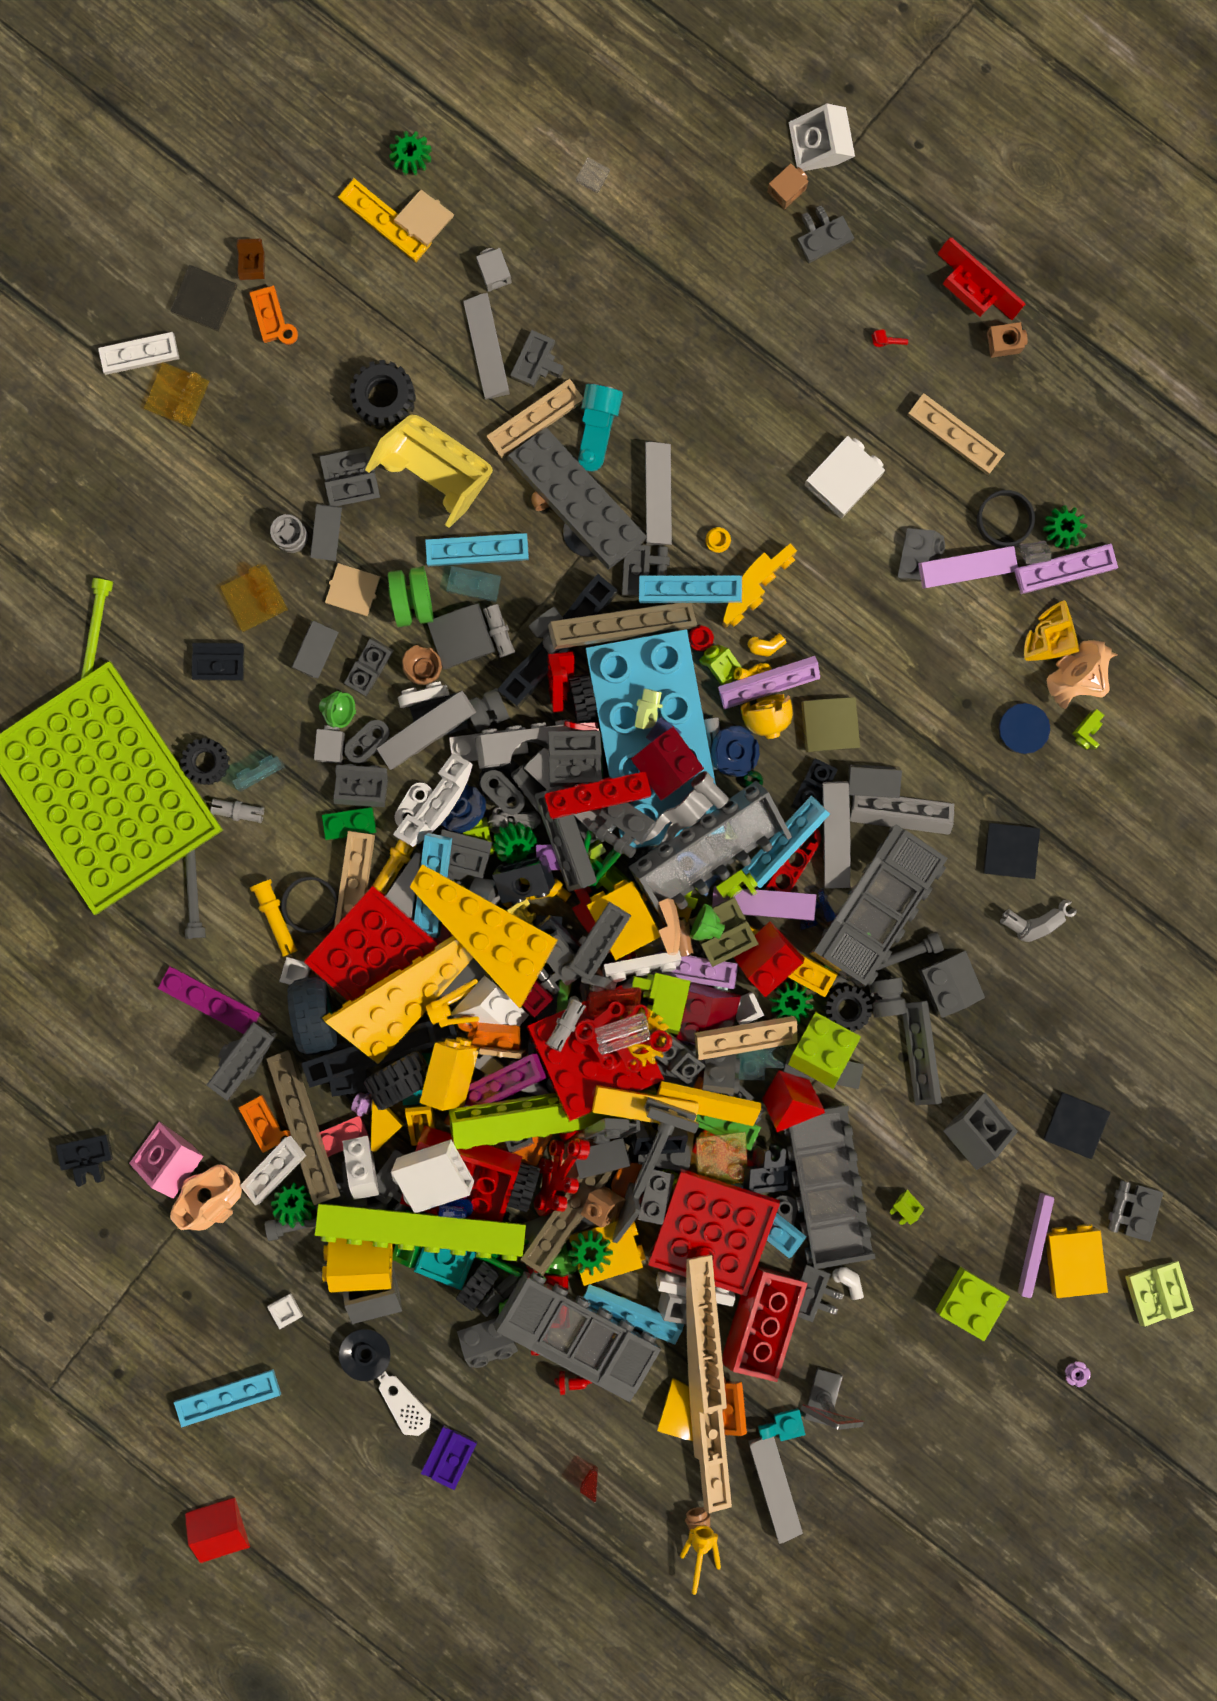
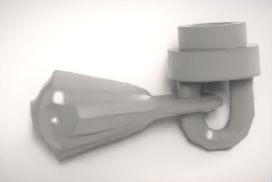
M499 806L495 807L488 820L489 830L495 834L500 833V827H508L509 821L515 823L520 821L524 826L528 825L532 829L541 824V818L536 811L520 812L514 815L503 811L497 815L502 810Z

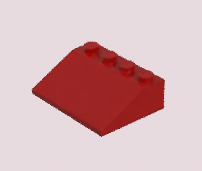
M424 1125L416 1151L452 1140L451 1134ZM488 1145L474 1146L470 1149H457L474 1179L470 1195L424 1211L440 1216L502 1222L523 1156ZM402 1195L400 1204L411 1207L405 1202L404 1196Z

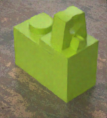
M655 973V975L648 974L647 979L634 977L631 989L644 992L643 997L648 998L649 1002H653V1006L648 1005L647 1007L655 1012L654 1017L660 1015L663 1018L660 1024L665 1023L669 1026L666 1030L667 1032L679 1033L691 981Z

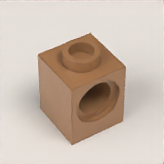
M790 164L769 183L767 192L785 210L807 189L808 177L800 167L795 168Z
M1021 322L992 326L987 332L991 358L1020 354L1028 342L1027 332L1022 330ZM1010 335L1014 339V344H1006L1002 336Z
M604 1186L589 1193L581 1215L602 1228L617 1221L626 1199Z

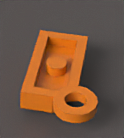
M270 286L250 292L264 343L278 339L286 345L295 343L298 338V331L293 325L285 324L275 287ZM286 330L292 331V337L289 339L283 337Z
M463 1015V1016H461L460 1018H463V1017H473V1016ZM478 1021L470 1022L472 1025L466 1023L458 1024L461 1030L469 1032L468 1039L472 1041L471 1045L480 1048L488 1046L505 1050H520V1026L479 1023Z
M263 1095L239 1107L262 1153L278 1146L283 1136H291L289 1130H281Z
M724 1377L727 1408L722 1409L725 1435L743 1436L747 1434L742 1382H726Z

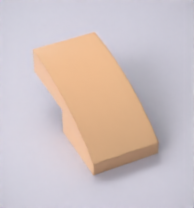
M667 898L660 901L659 905L668 926L660 929L659 933L669 955H676L680 946L679 917L674 900Z

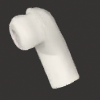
M840 1267L833 1271V1280L836 1283L841 1282L849 1287L851 1300L864 1298L860 1278L857 1273L847 1267Z

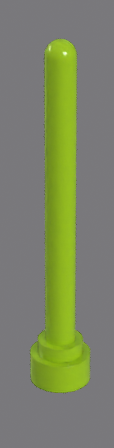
M93 578L91 588L94 589L95 600L81 679L93 672L105 597L109 595V592H112L113 581Z

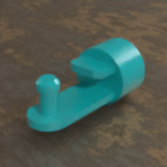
M594 383L586 384L581 409L585 410L583 422L586 425L578 457L579 463L586 471H597L604 463L613 418L619 415L623 392L619 389Z

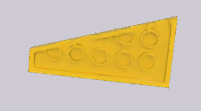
M422 864L410 888L510 999L521 1008L558 939Z
M452 936L437 945L435 950L423 958L421 956L412 961V965L402 971L400 969L365 990V994L353 1002L349 1000L342 1005L343 1008L332 1015L330 1013L325 1015L322 1019L379 1064L427 1010L426 1005L434 1002L473 957Z

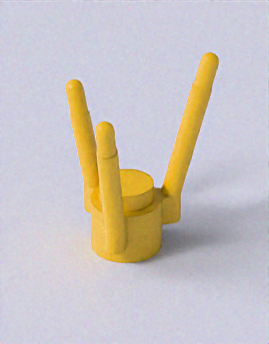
M474 979L441 999L426 1005L432 1024L439 1023L442 1028L452 1024L479 1021L480 1018L478 1016L447 1018V1016L452 1015L449 1005L466 997L474 988L472 986L478 983V980Z
M701 1525L695 1529H690L689 1537L680 1554V1557L684 1558L691 1544L695 1552H697L692 1587L693 1595L697 1594L703 1554L708 1553L712 1548L716 1569L719 1570L721 1568L717 1545L718 1534L714 1533L708 1526Z

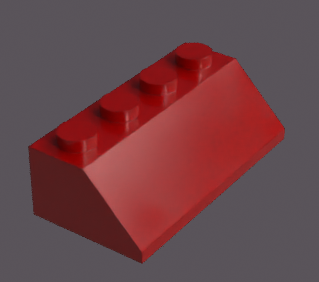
M757 1266L747 1296H740L722 1355L723 1365L736 1373L777 1382L808 1283L780 1272Z

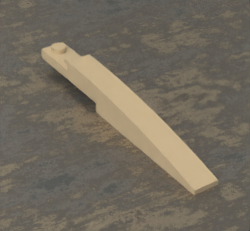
M709 1254L687 1259L686 1319L694 1457L700 1462L704 1511L712 1513L731 1508L732 1504L722 1409L727 1408L713 1260L712 1255Z

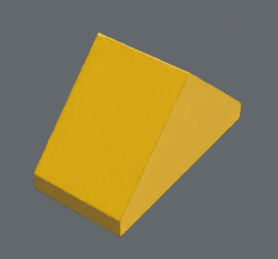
M373 1099L371 1151H377L404 1123L390 1108L378 1110Z
M424 1104L405 1108L411 1145L415 1146L418 1145L424 1125L436 1129L434 1108Z

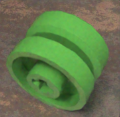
M424 566L411 568L409 572L410 585H407V580L402 570L388 572L389 598L398 628L411 626L413 621L412 609L415 610L416 618L420 624L433 622L431 597Z

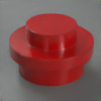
M706 626L694 627L688 637L690 646L697 651L707 650L714 641L712 631Z

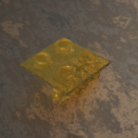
M163 362L144 409L191 428L210 381L201 378V375L192 371L189 373Z
M266 564L259 568L257 566L252 567L248 570L249 573L220 587L242 632L288 610Z
M701 1132L700 1137L696 1138L697 1174L727 1184L744 1182V1170L747 1167L746 1132L710 1136V1132Z

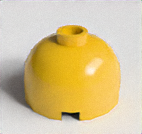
M784 694L764 696L758 698V703L750 706V702H746L741 706V713L746 727L754 734L765 736L766 739L779 737L781 735L780 732L790 725L793 716L791 698L787 696L785 699Z

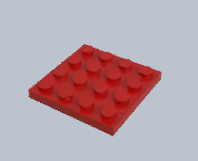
M373 885L307 957L304 963L347 1001L351 1000L353 1002L364 995L365 990L397 970H404L412 965V961L420 956L423 958L434 951L439 943Z
M622 985L615 988L614 993L607 991L604 995L600 994L582 1002L586 1008L577 1020L576 1025L584 1019L595 1020L615 1001L622 1003L626 1008L623 1018L628 1016L629 1011L633 1012ZM619 1005L614 1007V1014H618L620 1012ZM565 1010L527 1026L569 1122L592 1112L597 1085L639 1092L664 1080L656 1060L655 1064L646 1060V1065L642 1066L638 1073L627 1071L625 1062L609 1040L599 1039L606 1051L616 1056L618 1060L616 1068L612 1070L601 1066L599 1057L590 1045H583L577 1041L575 1031L574 1033L571 1032L561 1052L546 1045L557 1026V1019H561ZM614 1017L601 1029L611 1030L621 1022L620 1018ZM591 1028L585 1031V1036L589 1037L592 1034ZM641 1050L639 1053L636 1052V1054H645L649 1051ZM608 1057L606 1059V1066H610L612 1064L611 1057ZM637 1063L635 1065L630 1064L631 1069L637 1067Z
M681 1169L648 1265L686 1277L687 1259L710 1254L713 1260L715 1287L747 1296L778 1211L780 1200Z

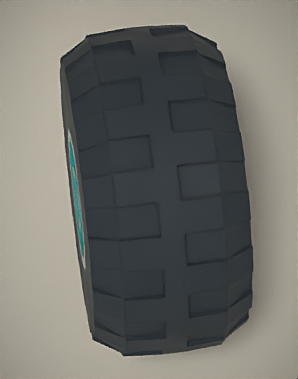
M318 976L294 980L288 986L287 1000L291 1027L298 1051L306 1055L329 1052L337 1045V1032L322 1019L325 1015L329 1013L332 1015L334 1013L327 982Z

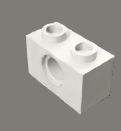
M368 1136L342 1141L348 1185L353 1199L379 1195L374 1156Z

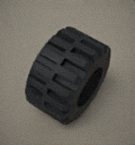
M379 360V364H375L372 361L369 362L370 366L368 368L362 366L360 368L361 373L354 375V383L350 385V398L359 418L364 420L370 427L374 425L376 429L380 430L382 427H386L387 430L392 429V425H398L409 416L410 411L413 412L415 408L414 402H416L415 389L410 376L406 374L405 369L401 366L397 367L396 363L391 361L389 364H386L385 360ZM381 383L392 384L398 390L396 400L387 407H376L368 399L373 387Z
M414 1051L366 1078L364 1085L378 1110H385L423 1089L429 1066L421 1051Z

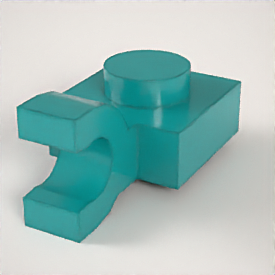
M798 1408L773 1414L775 1422L758 1426L762 1440L772 1438L777 1434L780 1441L806 1435Z

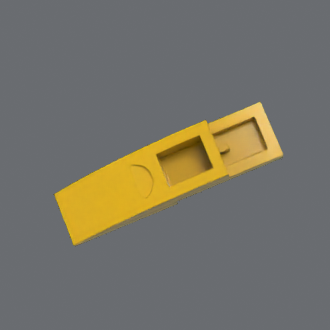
M791 543L773 559H770L764 552L742 577V603H728L722 623L725 628L730 624L733 627L745 618L742 614L748 608L753 611L764 601L761 597L765 591L760 585L767 586L776 578L774 573L782 567L785 570L795 561L793 556H795L797 550Z

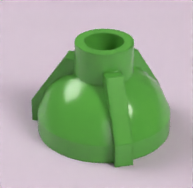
M336 691L323 698L319 704L320 712H322L327 724L333 728L347 726L354 714H356L355 701L350 694Z
M703 905L693 924L690 938L704 940L712 939L713 937L719 939L725 925L720 923L719 917L711 906Z
M565 1243L545 1273L566 1275L573 1274L578 1270V1265L572 1266L571 1264L575 1257L569 1256L567 1243Z

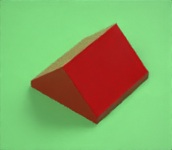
M778 1071L762 1098L777 1132L825 1113L810 1080L782 1071Z
M235 1497L185 1513L188 1545L200 1563L250 1548Z

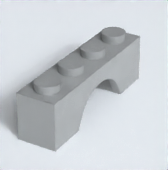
M570 720L556 721V726L549 727L546 726V723L532 724L531 729L522 730V726H513L506 728L507 732L497 733V729L484 730L482 735L475 738L479 769L504 766L510 763L514 750L519 744L524 742L537 743L548 750L549 731L580 730L564 726V722H571Z

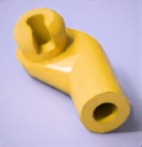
M779 633L770 641L752 637L748 641V647L753 654L768 657L787 642Z
M759 663L749 670L738 667L734 671V678L741 680L772 670V668L767 663Z

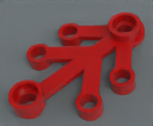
M617 1001L612 1002L608 1009L595 1020L584 1019L576 1025L575 1038L583 1045H590L599 1057L601 1066L608 1070L616 1068L618 1060L616 1056L606 1051L599 1039L610 1041L625 1062L626 1070L632 1073H638L642 1069V1061L632 1055L624 1042L649 1045L658 1052H666L672 1046L671 1035L663 1030H656L651 1035L626 1032L638 1021H646L650 1017V1009L642 1004L635 1006L633 1012L611 1030L601 1028L614 1017H623L626 1012L625 1006ZM619 1005L620 1012L618 1014H614V1007ZM644 1008L645 1015L643 1017H639L638 1011ZM591 1028L592 1034L586 1037V1029ZM665 1037L666 1044L660 1047L659 1040ZM608 1057L612 1058V1064L610 1066H606L605 1061ZM633 1060L637 1061L635 1069L630 1068V1063Z
M579 1138L571 1140L567 1147L568 1156L563 1164L564 1142L553 1140L550 1143L549 1152L550 1155L554 1156V1161L542 1158L538 1164V1167L541 1168L540 1173L543 1174L541 1191L534 1199V1208L538 1215L546 1216L554 1211L564 1212L566 1210L567 1198L554 1194L556 1191H564L575 1194L578 1191V1179L565 1177L576 1159L586 1160L589 1156L590 1143L588 1140Z

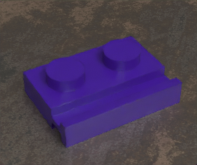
M444 1425L421 1474L455 1490L477 1441Z

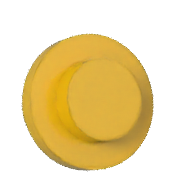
M713 528L706 535V546L712 552L722 553L730 546V534L724 528Z

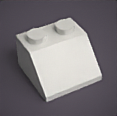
M825 104L789 122L796 165L803 171L835 166L855 157L846 107Z
M485 975L451 1012L454 1018H460L464 1015L478 1016L480 1018L479 1023L520 1026L529 1016Z

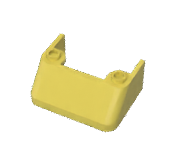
M417 415L407 416L379 440L365 471L370 473L379 464H382L390 472H400L407 468L444 493L446 496L443 499V505L451 513L445 524L448 528L468 510L493 471L491 465Z

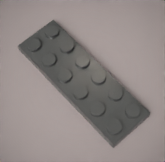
M547 427L508 455L507 460L608 570L646 541L647 536Z

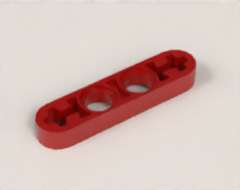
M817 829L813 832V838L816 840L815 844L809 843L806 847V850H810L809 855L799 848L794 852L802 855L803 864L800 867H793L788 859L775 872L764 890L768 891L772 886L775 891L791 892L820 845L821 834ZM780 874H785L790 879V885L786 889H780L776 885V878Z

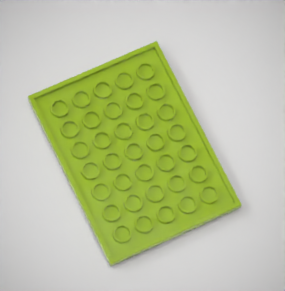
M111 661L0 733V774L94 915L99 914L223 831L215 816L210 812L211 810L191 780L186 776L187 774L183 772L181 765Z

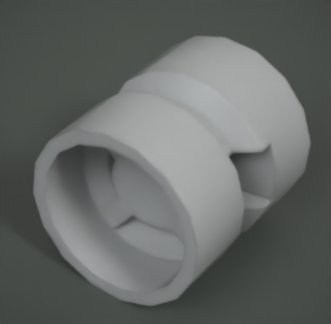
M284 514L277 517L271 525V537L281 550L287 553H295L305 547L308 534L306 528L297 517Z

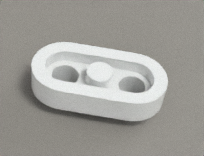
M435 682L426 685L427 689L417 691L416 688L401 691L402 696L398 697L400 708L448 696L447 685L442 686L441 682Z
M416 783L410 787L395 813V822L398 826L403 822V815L405 813H411L412 817H414L433 791L427 784ZM418 791H424L425 797L422 800L416 799Z

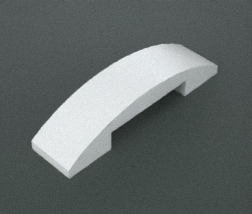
M452 753L438 772L442 780L414 817L408 814L393 835L413 847L423 841L427 833H432L448 816L461 796L468 781L472 764Z

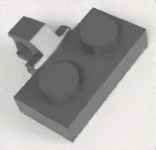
M531 330L510 375L511 378L533 388L540 376L546 378L547 374L561 378L564 366L554 362L555 356L550 354L555 345V340Z

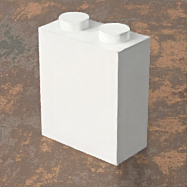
M849 436L840 443L804 484L841 519L885 471L880 459L874 455L869 456L864 451V445L856 438L851 439Z
M452 1140L398 1157L391 1171L393 1181L399 1185L405 1202L411 1206L414 1213L469 1196L474 1184V1179Z

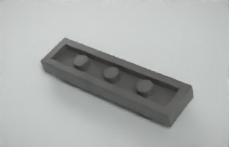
M928 1001L905 1003L907 1013L903 1014L915 1105L942 1103Z

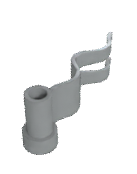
M707 771L699 773L691 783L694 789L680 805L665 810L657 818V824L645 841L656 837L665 825L671 822L664 838L654 848L656 849L660 845L672 840L681 829L696 824L713 805L717 809L722 808L729 798L714 784V779ZM636 840L633 841L636 845L640 844Z

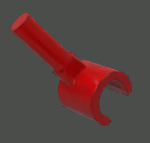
M884 329L877 330L871 335L875 347H883L888 344L908 345V339L887 338Z

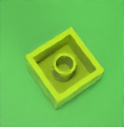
M815 1012L788 1065L834 1089L861 1036Z
M960 1266L935 1311L941 1317L985 1341L1010 1296Z

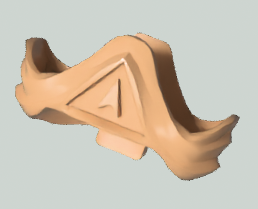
M1088 640L1079 644V652L1063 656L1056 663L1059 669L1048 676L1047 686L1050 695L1064 709L1067 708L1071 699L1078 695L1104 697L1109 692V661L1118 654L1112 652L1110 647L1105 646L1103 641Z
M220 1164L211 1167L203 1173L187 1178L170 1213L173 1223L180 1230L191 1229L199 1231L206 1230L215 1222L224 1223L233 1214L231 1207L241 1197L242 1188L240 1187L241 1183L238 1174L227 1166ZM204 1188L209 1189L212 1195L211 1199L206 1203L200 1202L198 1198L199 1192Z

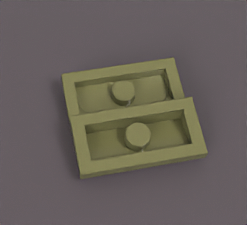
M856 697L801 702L806 753L860 748Z
M735 897L712 907L719 917L720 923L725 925L724 931L719 939L713 937L712 939L699 940L711 966L714 967L758 945V942ZM697 915L688 919L692 927Z

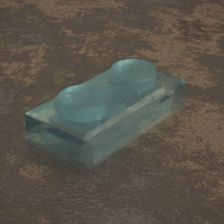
M451 566L446 591L448 593L497 602L502 577Z
M270 755L258 762L260 766L253 770L246 768L236 774L237 779L232 781L234 786L241 792L283 769L285 766L281 758L277 756L273 758Z

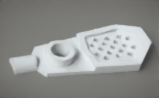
M385 1371L378 1377L381 1382L379 1390L402 1433L404 1435L419 1436L429 1428L431 1413L396 1376H388ZM390 1386H396L398 1388V1393L396 1395L390 1394Z

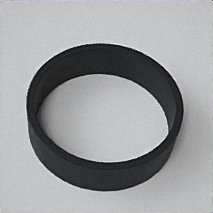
M1001 490L990 495L982 503L977 514V527L981 536L991 545L1000 548L1020 544L1029 536L1035 523V513L1030 501L1024 495L1012 490ZM998 496H1011L1023 503L1029 514V527L1024 537L1014 542L1005 543L993 539L986 532L982 523V512L989 500Z
M316 877L300 878L294 881L283 895L282 912L284 918L291 927L300 932H321L335 921L338 895L335 889L325 880ZM307 880H316L325 884L332 892L335 900V910L332 918L326 925L316 930H305L298 927L292 922L287 912L289 893L297 884Z

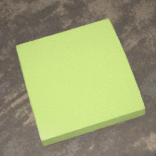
M1179 1261L1125 1276L1140 1326L1145 1327L1166 1318L1174 1319L1194 1311Z

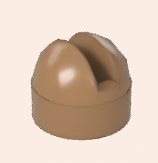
M536 491L532 494L531 501L536 511H542L549 507Z

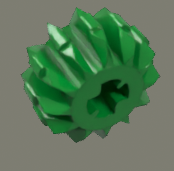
M405 131L403 139L396 135L395 141L397 144H390L389 146L392 151L389 158L390 161L395 162L394 168L396 170L402 168L405 176L409 170H412L415 176L417 175V168L425 171V163H430L432 160L429 155L432 152L431 146L426 145L427 138L425 136L419 138V134L416 131L412 134V137H409V133ZM409 150H413V156H408Z
M1064 505L1060 511L1056 508L1051 511L1052 516L1045 518L1046 523L1049 525L1045 526L1043 531L1051 532L1046 540L1051 541L1054 538L1056 540L1054 542L1055 548L1062 542L1064 550H1067L1070 547V543L1076 547L1079 545L1078 539L1085 538L1086 534L1081 530L1086 529L1088 525L1080 523L1085 516L1080 514L1077 517L1075 515L1077 508L1073 507L1068 513V508ZM1068 524L1070 528L1062 531L1061 526Z
M520 821L515 826L509 822L508 827H500V833L494 834L495 842L493 843V849L501 861H506L508 864L514 861L519 862L524 858L530 859L529 853L536 852L534 845L537 843L535 835L532 834L533 832L528 825L524 826Z
M794 981L792 983L791 990L788 983L784 982V992L779 988L774 989L775 993L780 996L779 999L770 997V1001L778 1002L777 1006H773L770 1009L772 1012L781 1010L776 1019L783 1018L786 1014V1017L794 1016L797 1024L801 1023L799 1014L805 1018L809 1017L804 1008L813 1009V1005L806 1004L805 1001L812 999L813 996L812 994L802 995L807 990L805 986H802L797 991L798 982ZM789 996L798 1000V1005L795 1004L796 1008L794 1010L791 1007L785 1006V1001L788 1002L787 997Z
M293 1183L289 1190L283 1185V1193L275 1192L274 1196L277 1200L271 1202V1207L275 1209L272 1213L274 1218L279 1219V1223L282 1226L289 1223L290 1228H294L296 1222L304 1226L305 1222L303 1219H312L310 1211L316 1208L313 1205L310 1192L307 1193L308 1190L304 1185L298 1189L297 1184ZM295 1203L296 1207L291 1208L290 1205Z
M588 1230V1239H585L584 1235L579 1233L578 1238L581 1243L572 1240L571 1245L578 1250H570L569 1256L577 1257L571 1262L572 1266L581 1263L580 1273H583L586 1267H589V1275L594 1274L593 1267H597L598 1271L602 1273L604 1269L601 1262L605 1265H610L611 1261L605 1256L613 1255V1250L604 1249L610 1244V1240L607 1239L600 1242L603 1233L599 1232L596 1239H594L593 1231ZM587 1247H591V1250L593 1248L597 1249L595 1258L590 1259V1256L588 1258L585 1256Z

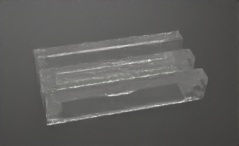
M644 1013L595 1028V1033L598 1036L596 1038L599 1044L598 1050L602 1055L651 1039L647 1017ZM643 1030L642 1033L627 1037L632 1033ZM617 1038H624V1039H621V1040H618V1041H615V1042H612V1043H608V1044L605 1043V1042H608V1041H611V1040H614V1039H617Z

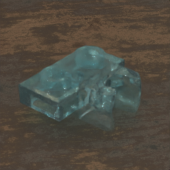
M785 1045L739 1053V1079L765 1080V1068H784L785 1062L774 1059L773 1052L775 1049L784 1048Z

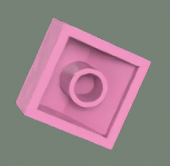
M158 1122L129 1164L152 1189L174 1198L183 1187L184 1181L198 1166L203 1156L191 1143L163 1123Z

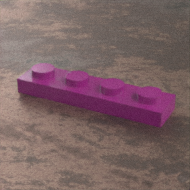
M169 966L158 987L159 990L245 1034L253 1022H257L261 1015L260 1012L172 966Z
M531 1054L470 1084L464 1107L498 1102L545 1079L546 1076L538 1055Z

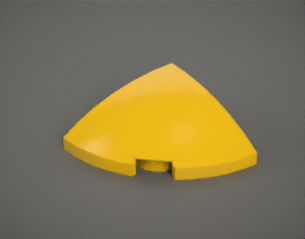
M1065 600L1053 605L1038 618L1040 623L1036 626L1034 633L1032 630L1029 631L1024 645V659L1026 661L1052 659L1079 652L1074 625Z
M672 1378L657 1431L693 1441L689 1386Z

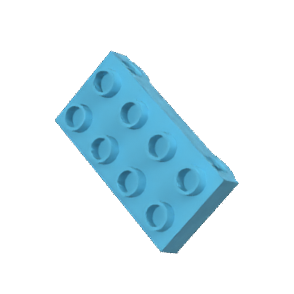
M687 629L586 648L609 778L640 773L631 758L674 726L704 767L703 771H707L716 785ZM644 688L662 692L660 704L663 705L662 708H657L658 717L655 725L647 729L635 727L639 707L636 704L638 699H642ZM694 778L662 801L650 787L651 797L628 803L656 822L657 818L665 810L675 808L684 801L694 789L691 786ZM713 805L703 816L712 813L717 808ZM671 822L666 824L653 839L638 845L632 841L630 846L638 849L658 845L664 838ZM721 826L709 835L723 833L724 826ZM686 827V828L681 829V830L675 835V837L678 836L681 831H683L684 829H687V828H689V827ZM619 829L620 838L623 837L625 832Z

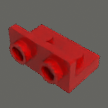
M573 652L548 654V692L553 712L563 711V700H567V692H570L568 677L574 676Z

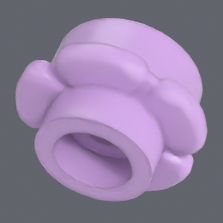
M359 1092L356 1095L351 1109L357 1113V1116L369 1114L372 1110V1100L369 1093Z
M1076 1361L1071 1363L1065 1370L1066 1381L1072 1386L1082 1387L1090 1379V1370L1086 1368L1083 1362ZM1076 1372L1080 1373L1079 1377H1076Z

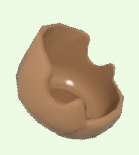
M415 645L405 652L402 659L403 671L413 683L419 685L431 684L440 676L442 670L441 659L430 647L425 648Z

